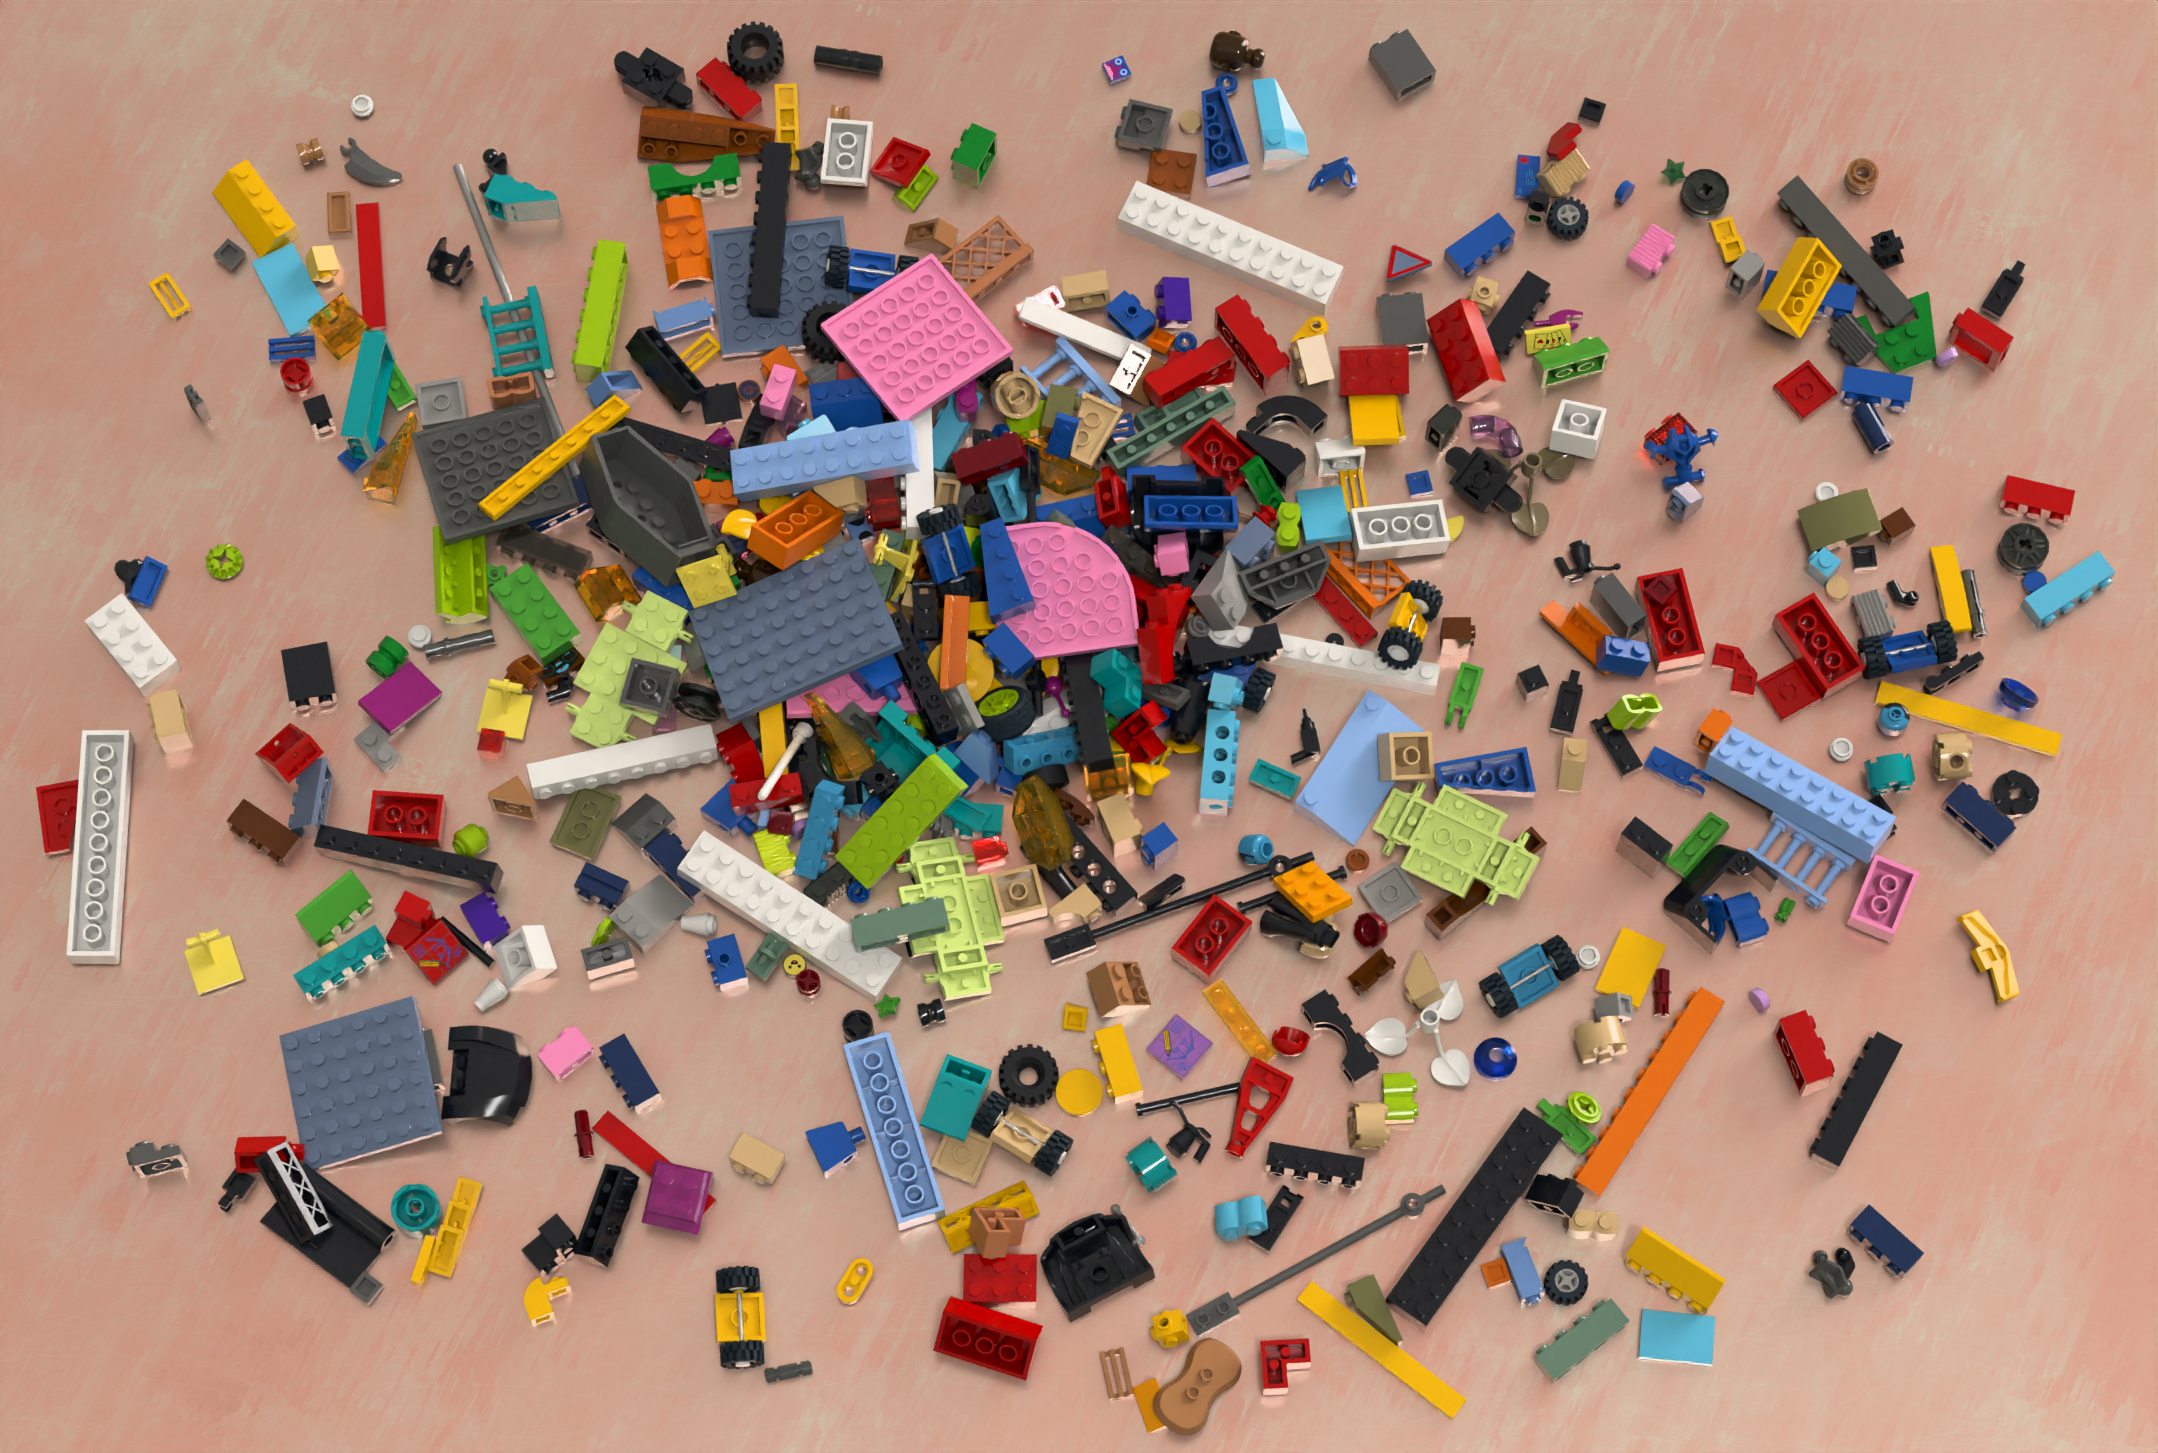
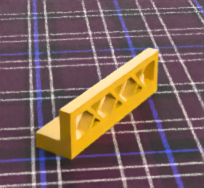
M1023 1180L937 1220V1224L953 1254L974 1244L968 1234L971 1220L969 1215L972 1214L973 1208H1019L1025 1219L1040 1212L1032 1192ZM1022 1190L1024 1191V1193H1021L1017 1196H1013V1194L1017 1192H1020ZM996 1202H1000V1204H998V1205H996V1206H991L992 1204H994V1203H996ZM957 1222L955 1225L946 1228L947 1225Z

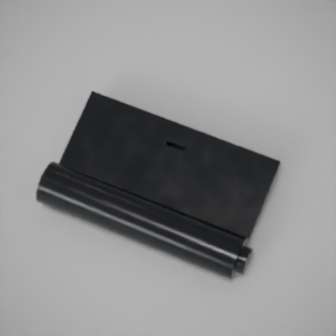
M303 1164L301 1167L334 1226L300 1244L277 1202L260 1220V1223L350 1289L362 1272H366L391 1243L396 1235V1230L307 1164ZM291 1172V1180L298 1184V1177ZM302 1193L304 1203L310 1205L311 1200L308 1195ZM314 1214L317 1226H323L324 1223L320 1216Z

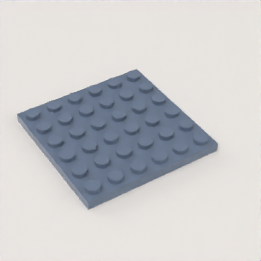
M843 216L786 223L779 318L752 317L751 309L747 308V295L752 293V288L748 287L749 274H753L754 268L750 267V255L755 253V246H752V233L757 231V225L708 231L722 358L770 353L783 344L788 351L805 349L802 339V321L809 309L813 311V306L815 304L821 306L823 301H827V304L837 301V305L844 303L846 307L854 303L852 291H847L848 273L844 288L825 286L824 282L826 260L830 245L847 247ZM821 329L818 331L822 338L829 339Z
M414 996L279 1036L299 1141L305 1147L303 1161L304 1164H307L313 1170L318 1171L443 1134L419 1010Z

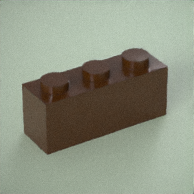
M245 799L240 802L226 820L230 827L229 831L239 839L243 836L249 840L248 844L257 851L264 850L268 853L267 857L276 864L281 862L287 866L303 845L299 835Z

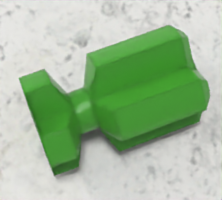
M1785 897L1778 909L1780 913L1776 912L1774 918L1779 922L1787 923L1788 918L1786 915L1791 914L1796 904L1795 901Z

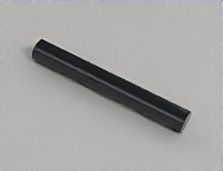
M444 916L440 918L458 941L487 967L491 968L496 961L450 921Z

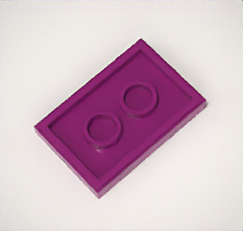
M409 662L358 701V705L391 735L442 696V691L412 662Z

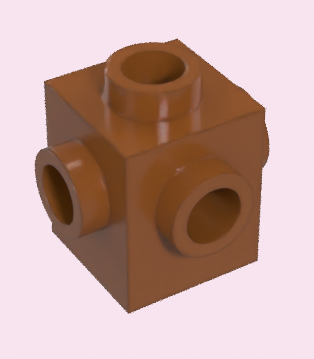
M527 654L514 660L507 667V674L504 679H509L512 683L523 684L521 694L528 691L532 692L539 685L538 680L545 669Z

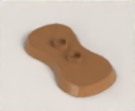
M1204 1338L1196 1342L1191 1347L1185 1366L1179 1376L1160 1388L1155 1395L1153 1408L1160 1422L1171 1431L1184 1436L1200 1431L1207 1421L1214 1400L1238 1382L1242 1370L1239 1357L1230 1347L1219 1340Z

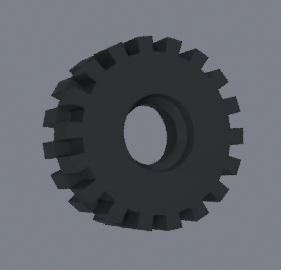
M1027 1044V1047L1024 1048L1022 1045H1019L1017 1050L1014 1051L1012 1048L1008 1051L1009 1055L1003 1057L1002 1064L999 1066V1083L1006 1098L1009 1097L1011 1103L1016 1104L1017 1102L1020 1104V1107L1024 1108L1025 1105H1030V1108H1034L1037 1103L1040 1106L1045 1104V1100H1050L1052 1093L1056 1092L1059 1081V1071L1055 1058L1051 1057V1053L1048 1050L1046 1052L1043 1051V1047L1039 1045L1037 1048H1034L1033 1044ZM1023 1069H1034L1038 1073V1080L1032 1085L1023 1084L1019 1078Z

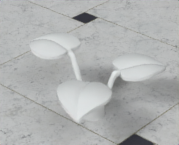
M1456 980L1440 984L1445 997L1423 1008L1420 1021H1416L1408 1033H1405V1025L1396 1018L1382 1019L1365 1033V1039L1372 1048L1382 1054L1391 1056L1401 1054L1407 1049L1405 1038H1409L1418 1028H1421L1425 1033H1433L1438 1053L1441 1056L1435 1058L1431 1064V1073L1434 1079L1447 1086H1465L1470 1079V1064L1465 1054L1458 1049H1450L1444 1054L1439 1038L1438 1027L1440 1018L1445 1021L1453 1020L1463 1010V998Z

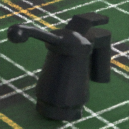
M1584 539L1572 542L1569 545V553L1577 568L1570 570L1563 557L1554 559L1564 578L1581 574V576L1570 579L1571 583L1583 580L1593 570L1611 571L1621 568L1619 563L1611 567L1594 566L1591 560L1590 545Z
M1172 1099L1170 1104L1178 1109L1185 1125L1182 1130L1169 1138L1166 1148L1175 1157L1180 1158L1187 1153L1196 1139L1201 1145L1193 1160L1200 1165L1211 1146L1200 1132L1208 1139L1212 1135L1204 1128L1196 1127L1189 1123L1182 1108L1177 1104L1178 1102Z

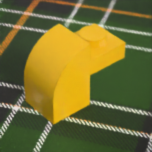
M538 1277L528 1285L524 1294V1305L532 1326L555 1318L549 1300L572 1291L567 1277H554L548 1280L546 1285H543L541 1278Z

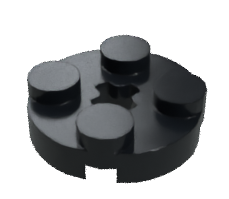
M2011 770L1999 776L1991 788L1992 803L2003 816L2006 815L2009 818L2025 817L2037 805L2039 787L2028 775L2016 770ZM2009 791H2018L2021 798L2011 799Z

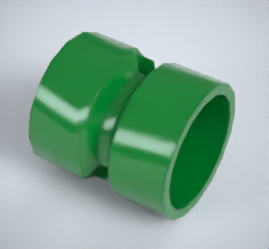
M386 635L378 644L379 650H374L365 662L376 674L384 679H388L397 670L396 665H401L409 656V653L399 642Z

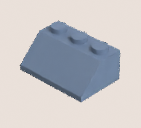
M327 758L316 759L296 777V784H299L298 791L293 794L292 806H295L294 815L290 814L288 827L302 838L316 839L320 825H325L333 779V771Z

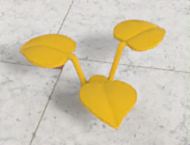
M787 495L763 498L759 500V507L765 514L769 515L792 501V499ZM734 510L725 518L721 527V533L732 534L748 540L751 526L757 522L756 516L747 510ZM820 546L800 560L805 561L824 553L823 546ZM756 554V556H757L759 559H764V558H762L761 556H759V555Z
M1109 735L1112 751L1123 752L1124 749L1113 735ZM1168 738L1165 740V745L1168 746L1167 750L1164 752L1158 765L1134 763L1132 761L1131 770L1134 772L1133 777L1136 778L1135 793L1145 796L1152 795L1154 784L1170 775V770L1163 767L1169 752L1174 750L1178 753H1194L1204 751V747L1194 741L1181 745L1176 743L1173 738Z

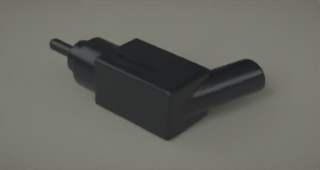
M1305 708L1303 709L1304 718L1300 725L1302 750L1290 755L1292 765L1311 756L1320 755L1321 751L1315 724L1307 716Z

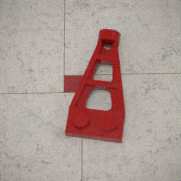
M1250 1057L1240 1080L1231 1135L1225 1148L1227 1153L1243 1158L1246 1149L1285 1100L1294 1077L1255 1057ZM1254 1086L1270 1095L1269 1101L1260 1110L1251 1106L1249 1102L1251 1089ZM1245 1111L1258 1117L1250 1131L1241 1127ZM1236 1141H1241L1242 1145L1236 1143Z

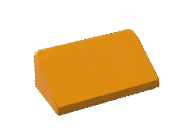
M1156 1378L1133 1387V1392L1148 1434L1167 1428L1154 1413L1153 1402L1156 1393L1160 1389Z

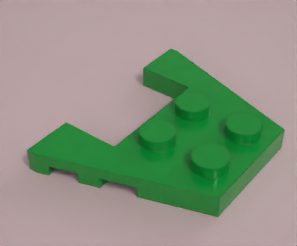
M1928 291L1909 298V301L1917 309V312L1914 314L1917 320L1875 334L1866 314L1856 318L1881 346L1874 356L1892 374H1901L1933 362L1937 357Z

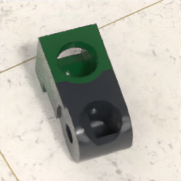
M1532 190L1524 221L1544 225L1550 204V193Z

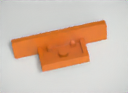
M1555 600L1550 602L1539 614L1596 666V649L1604 636H1611L1612 632L1580 602L1575 604L1569 613ZM1601 670L1605 675L1610 673L1608 671Z

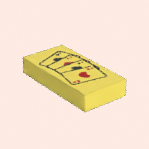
M1569 323L1524 331L1527 354L1537 353L1543 349L1553 350L1564 343L1572 344Z

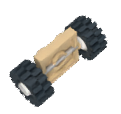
M992 1091L979 1108L971 1127L984 1136L990 1137V1140L1029 1164L1037 1156L1034 1167L1051 1177L1059 1169L1060 1164L1063 1163L1074 1140L1057 1129L1055 1131L1049 1129L1015 1107L1006 1115L1005 1113L1008 1111L1011 1101L996 1091Z

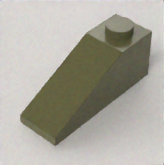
M1374 1274L1348 1284L1346 1287L1347 1293H1344L1347 1305L1349 1307L1353 1306L1355 1312L1396 1346H1402L1403 1339Z

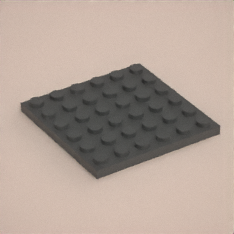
M544 397L411 434L445 545L580 507L567 464L496 521L492 520L478 506V503L558 440Z

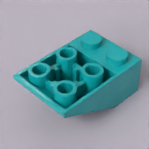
M495 173L484 194L488 215L508 223L560 219L561 217L558 199L554 193L548 190H538L527 182H517L506 174L499 175Z
M947 1054L936 1079L920 1126L965 1142L972 1122L975 1119L974 1117L989 1087L992 1070Z

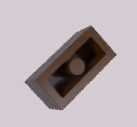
M1471 617L1442 618L1440 655L1469 654L1470 647H1474L1476 636L1475 625H1471Z

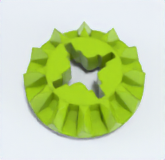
M229 543L225 545L218 544L215 548L210 549L205 557L208 572L218 579H228L235 576L243 564L240 551ZM226 553L229 562H225L221 569V563L218 559H222Z
M1573 1092L1566 1100L1568 1104L1566 1109L1571 1112V1117L1577 1118L1578 1123L1583 1121L1586 1126L1590 1124L1595 1125L1601 1119V1107L1592 1096L1584 1092Z

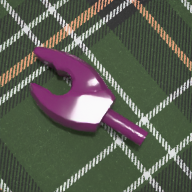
M1570 309L1560 310L1550 315L1549 320L1534 321V327L1566 324V319L1583 317V312ZM1569 323L1571 332L1579 326L1578 323Z

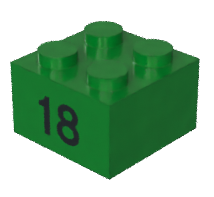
M972 123L968 130L965 129L963 131L959 148H955L952 152L951 170H953L954 180L978 190L997 154V135L993 131Z

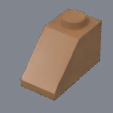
M941 218L910 224L904 245L935 253L950 251L954 249L958 229Z

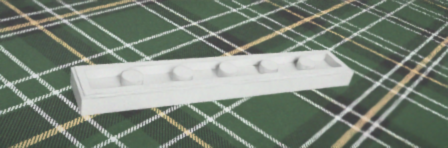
M1029 297L1024 299L1018 319L1119 361H1121L1130 344L1149 354L1152 348Z

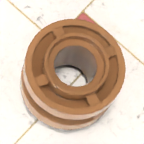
M1866 158L1853 160L1849 164L1845 175L1847 188L1855 194L1871 192L1876 185L1879 175L1876 164ZM1858 174H1862V175H1864L1866 178L1862 179V178H1859L1857 175H1858Z

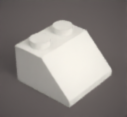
M1344 436L1338 440L1326 438L1315 442L1314 457L1317 475L1339 474L1340 470L1345 472L1348 469L1357 470V468H1362L1363 471L1366 454L1364 445L1353 446L1352 436Z
M543 925L521 926L493 946L508 989L543 979L557 969Z

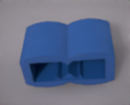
M1751 891L1723 901L1727 915L1732 917L1727 922L1730 925L1738 948L1766 938L1769 926L1766 919L1761 918L1758 911L1761 909L1759 900L1756 896L1753 897Z

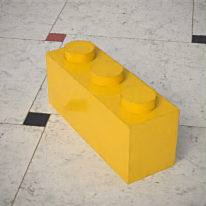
M1122 1023L1094 1031V1039L1091 1040L1094 1053H1099L1101 1061L1098 1062L1101 1075H1106L1108 1084H1105L1108 1097H1113L1115 1104L1143 1096L1141 1082Z

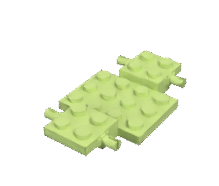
M647 590L642 601L637 606L627 600L623 601L621 609L632 614L631 621L626 630L623 631L606 622L573 682L575 686L589 692L590 695L581 708L571 702L567 703L569 707L565 706V711L576 716L569 733L596 748L616 745L622 740L626 742L638 740V737L627 732L634 717L653 726H656L660 719L659 716L627 709L620 704V698L632 658L677 668L681 673L679 683L689 666L687 663L669 655L678 638L689 644L694 639V635L683 630L689 611Z
M1418 781L1413 793H1406L1393 788L1372 828L1373 831L1387 839L1381 851L1383 854L1390 856L1396 844L1410 848L1401 865L1402 870L1462 899H1465L1472 883L1476 879L1491 889L1484 901L1491 906H1494L1499 894L1508 895L1519 900L1540 860L1538 856L1524 848L1530 834L1521 831L1516 843L1499 837L1498 834L1508 817L1506 813L1445 784L1433 805L1421 799L1427 787L1424 783Z
M953 836L916 842L908 850L909 862L896 864L897 874L911 871L916 884L898 887L897 894L900 907L908 902L922 903L929 897L943 898L951 930L909 941L913 957L935 953L933 957L936 973L923 974L924 984L938 982L942 989L944 1001L990 994L992 990L989 975L990 973L1002 972L1003 966H1001V962L988 964L984 945L1003 943L1005 936L989 873L966 877L963 863L975 862V856L973 852L960 854L955 846Z

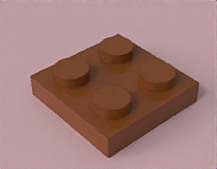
M1162 149L1161 152L1152 150L1146 185L1172 196L1190 198L1197 154Z

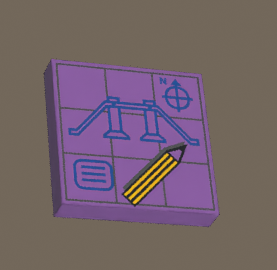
M1176 1014L1146 1048V1052L1181 1080H1184L1213 1046V1042Z

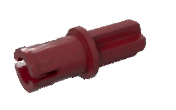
M1665 968L1656 969L1655 990L1653 991V995H1655L1654 1015L1659 1016L1661 1014V1017L1670 1015L1669 995L1672 994L1669 991L1670 971Z
M587 1110L575 1111L574 1117L577 1133L574 1134V1137L577 1138L579 1159L594 1157L592 1146L593 1132L590 1131Z

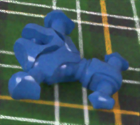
M1684 425L1683 434L1677 435L1675 428H1670L1664 445H1655L1652 440L1645 444L1650 459H1655L1656 454H1664L1665 458L1676 462L1674 468L1676 476H1665L1662 479L1665 489L1670 490V486L1682 485L1686 482L1692 483L1698 480L1701 483L1704 482L1706 473L1703 469L1692 472L1693 467L1690 462L1701 451V446L1709 443L1713 447L1715 446L1718 437L1716 430L1708 428L1706 430L1707 434L1698 438L1696 434L1691 432L1688 425Z

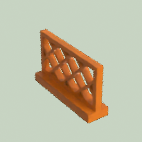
M1352 540L1340 541L1339 551L1330 550L1325 545L1326 543H1324L1331 559L1326 574L1369 619L1374 617L1378 610L1401 594L1405 585L1411 582L1391 559L1374 560L1384 562L1387 566L1386 571L1374 570V561H1371L1370 569L1358 568V562L1355 559L1354 567L1345 566L1342 563V557L1355 558V555L1352 552H1343L1342 544H1352ZM1357 573L1369 574L1370 584L1361 583L1357 579ZM1374 575L1386 576V585L1373 584ZM1390 577L1399 578L1404 584L1400 587L1389 586ZM1373 590L1386 591L1385 598L1379 602L1373 596Z

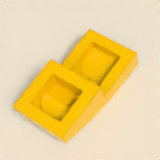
M1732 216L1709 223L1724 262L1727 264L1738 260L1746 250L1741 235L1738 236Z

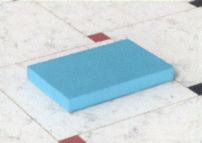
M1341 485L1296 491L1297 503L1301 510L1300 518L1306 546L1322 540L1323 544L1352 540V531Z
M1642 1309L1638 1359L1712 1366L1715 1317Z

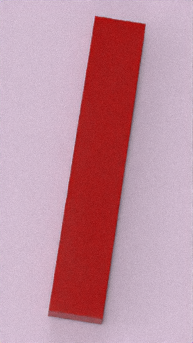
M379 203L356 204L363 330L387 329Z
M609 1111L592 1127L595 1133L651 1179L656 1160L671 1163ZM710 1194L703 1217L717 1203V1200Z

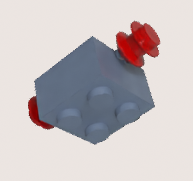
M1260 505V512H1253V519L1224 547V550L1228 549L1242 571L1259 565L1263 561H1269L1275 554L1276 533L1270 529L1269 522L1277 521V513L1269 505ZM1212 554L1213 556H1215V557H1217V558L1220 557V555ZM1205 565V572L1208 573L1212 567Z

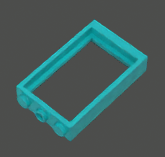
M377 330L363 331L340 434L351 458L369 461L374 459L396 360L387 336Z

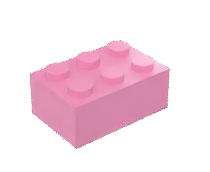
M1875 854L1846 925L1891 943L1920 872Z

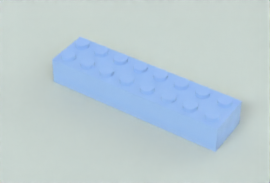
M909 420L730 450L734 495L741 502L814 490L813 486L850 476L868 481L920 472L916 428Z
M1733 726L1710 753L1704 771L1709 776L1867 864L1891 834L1896 819L1892 814Z
M889 1031L844 1044L843 1049L899 1231L945 1217L944 1205Z

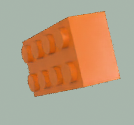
M808 490L753 524L747 548L781 570H784L838 536L845 512Z

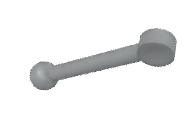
M1118 1204L1111 1206L1113 1213L1119 1216L1122 1214ZM1128 1221L1138 1246H1143L1146 1242L1145 1238L1139 1236Z

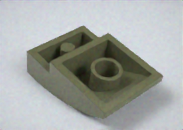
M1868 488L1841 494L1797 510L1812 552H1820L1823 547L1829 551L1837 547L1842 549L1883 531Z

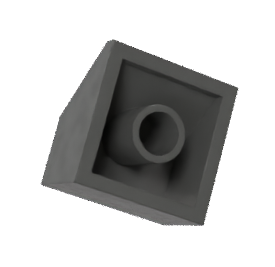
M647 793L611 823L617 832L642 857L646 855L645 848L662 832L666 830L670 834L678 827L676 818L666 807Z

